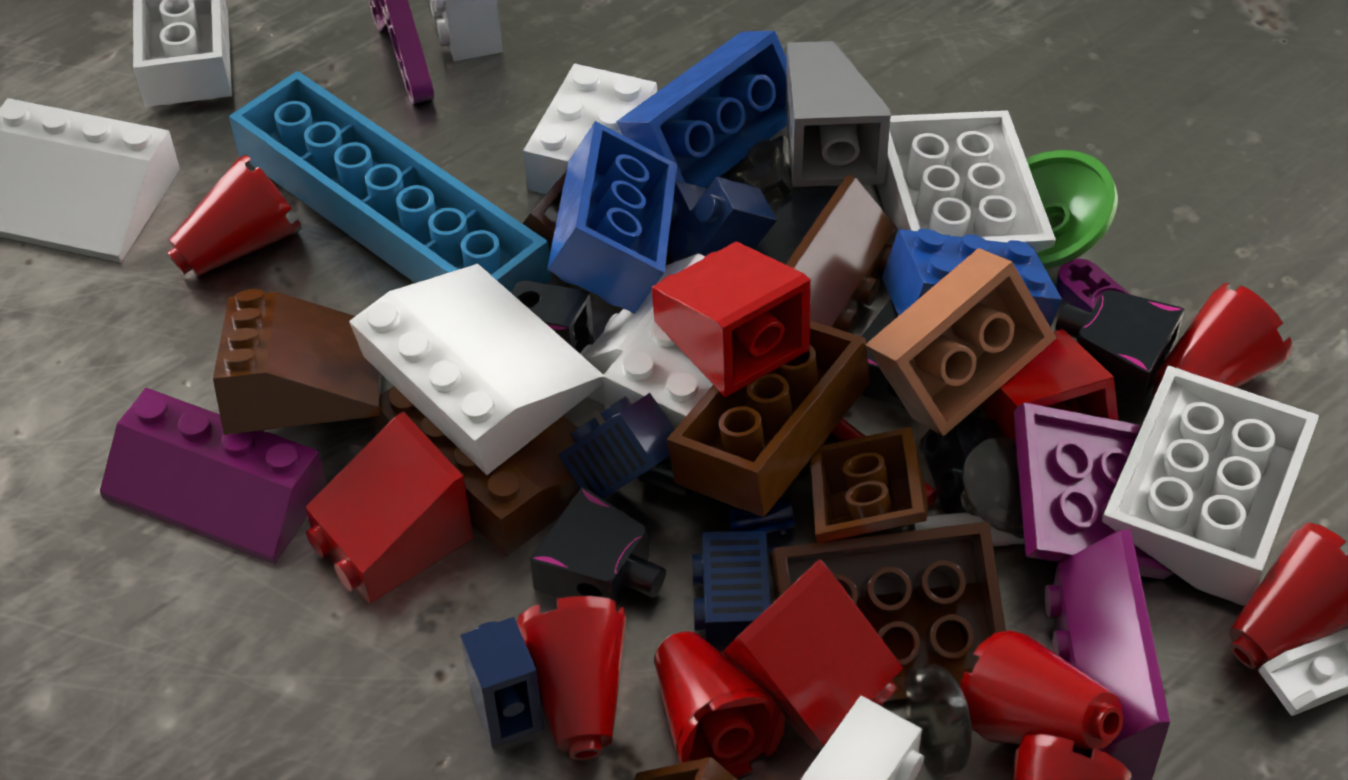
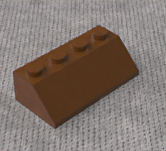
M846 175L786 265L804 273L811 279L810 320L853 334L859 321L861 309L864 305L870 306L877 296L880 280L896 238V226L861 183L850 175Z

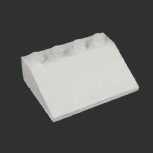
M7 98L0 108V237L121 263L180 170L169 130Z
M1008 110L891 116L885 184L876 185L884 212L896 226V236L899 229L912 231L931 229L943 235L963 237L964 235L972 234L990 241L1007 243L1010 240H1018L1033 246L1036 253L1054 247L1055 236Z
M479 264L389 291L349 321L364 358L486 475L490 474L603 384V374Z
M1168 366L1105 509L1102 522L1116 532L1131 529L1133 542L1137 547L1196 589L1245 606L1257 589L1319 415Z

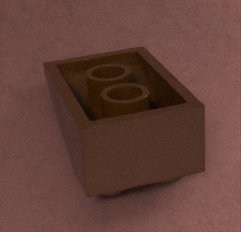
M912 426L822 445L810 459L815 535L818 543L927 521L928 500L925 480Z

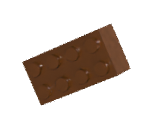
M810 320L809 351L727 397H724L712 385L666 439L675 484L765 517L870 384L866 338Z

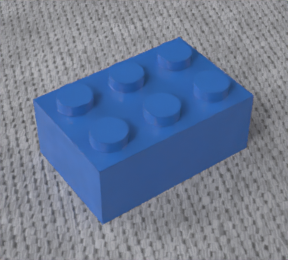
M919 229L918 231L898 230L882 275L898 316L974 251L980 248L1013 262L1051 327L1062 298L1033 246L1018 240H1010L1007 243L990 241L972 234H967L963 237L943 235L931 229Z

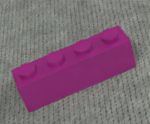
M145 387L117 422L100 487V494L103 498L276 564L308 518L305 507L327 486V481L318 450L264 430L224 435L220 414Z
M1131 529L1119 530L1058 563L1054 584L1046 585L1045 608L1048 618L1056 617L1058 631L1053 632V652L1114 693L1121 702L1123 713L1121 732L1107 747L1100 749V751L1109 754L1123 763L1131 772V780H1152L1170 725V718ZM1073 748L1072 752L1091 758L1093 749Z

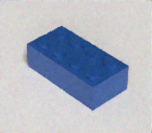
M776 31L740 32L617 120L616 122L622 135L676 163V181L706 188L716 177L723 175L787 126L785 113L787 58Z
M595 121L568 161L547 270L556 274L564 282L576 284L600 296L608 304L620 306L635 314L652 291V286L657 284L665 272L677 164Z

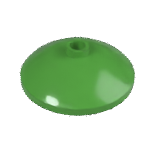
M1073 150L1048 151L1026 158L1056 239L1054 247L1037 253L1045 269L1068 263L1091 249L1109 229L1117 209V189L1108 169L1093 156Z

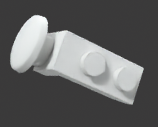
M1348 628L1286 651L1263 664L1258 670L1291 716L1348 694Z

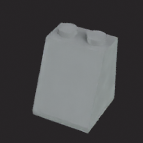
M834 41L787 43L785 113L792 186H839L846 175L855 177L861 185L885 184L891 118L889 107Z

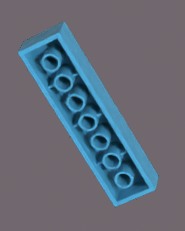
M299 71L294 72L229 115L236 148L240 157L244 154L248 155L251 158V165L255 168L260 167L270 179L414 283L475 264H479L509 292H512L516 284L523 280L547 284L552 280L551 272L547 270L549 262L547 240Z

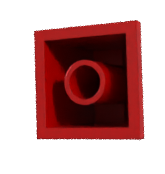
M737 241L717 252L708 254L699 262L676 274L665 277L661 282L652 286L655 323L724 397L729 396L810 350L811 279L804 273Z
M1064 329L1054 331L1056 339L980 404L986 417L993 419L1000 429L1002 440L1012 465L1016 469L1018 478L1019 471L1013 411L1024 402L1119 421L1114 376Z
M405 412L395 416L305 507L311 527L306 531V536L311 546L320 557L323 558L329 555L335 562V571L343 585L349 591L357 588L369 604L474 538L464 476Z
M820 559L722 652L734 665L776 700L785 716V721L813 751L826 745L860 696L880 706L887 701L898 689L892 680L904 669L833 573Z

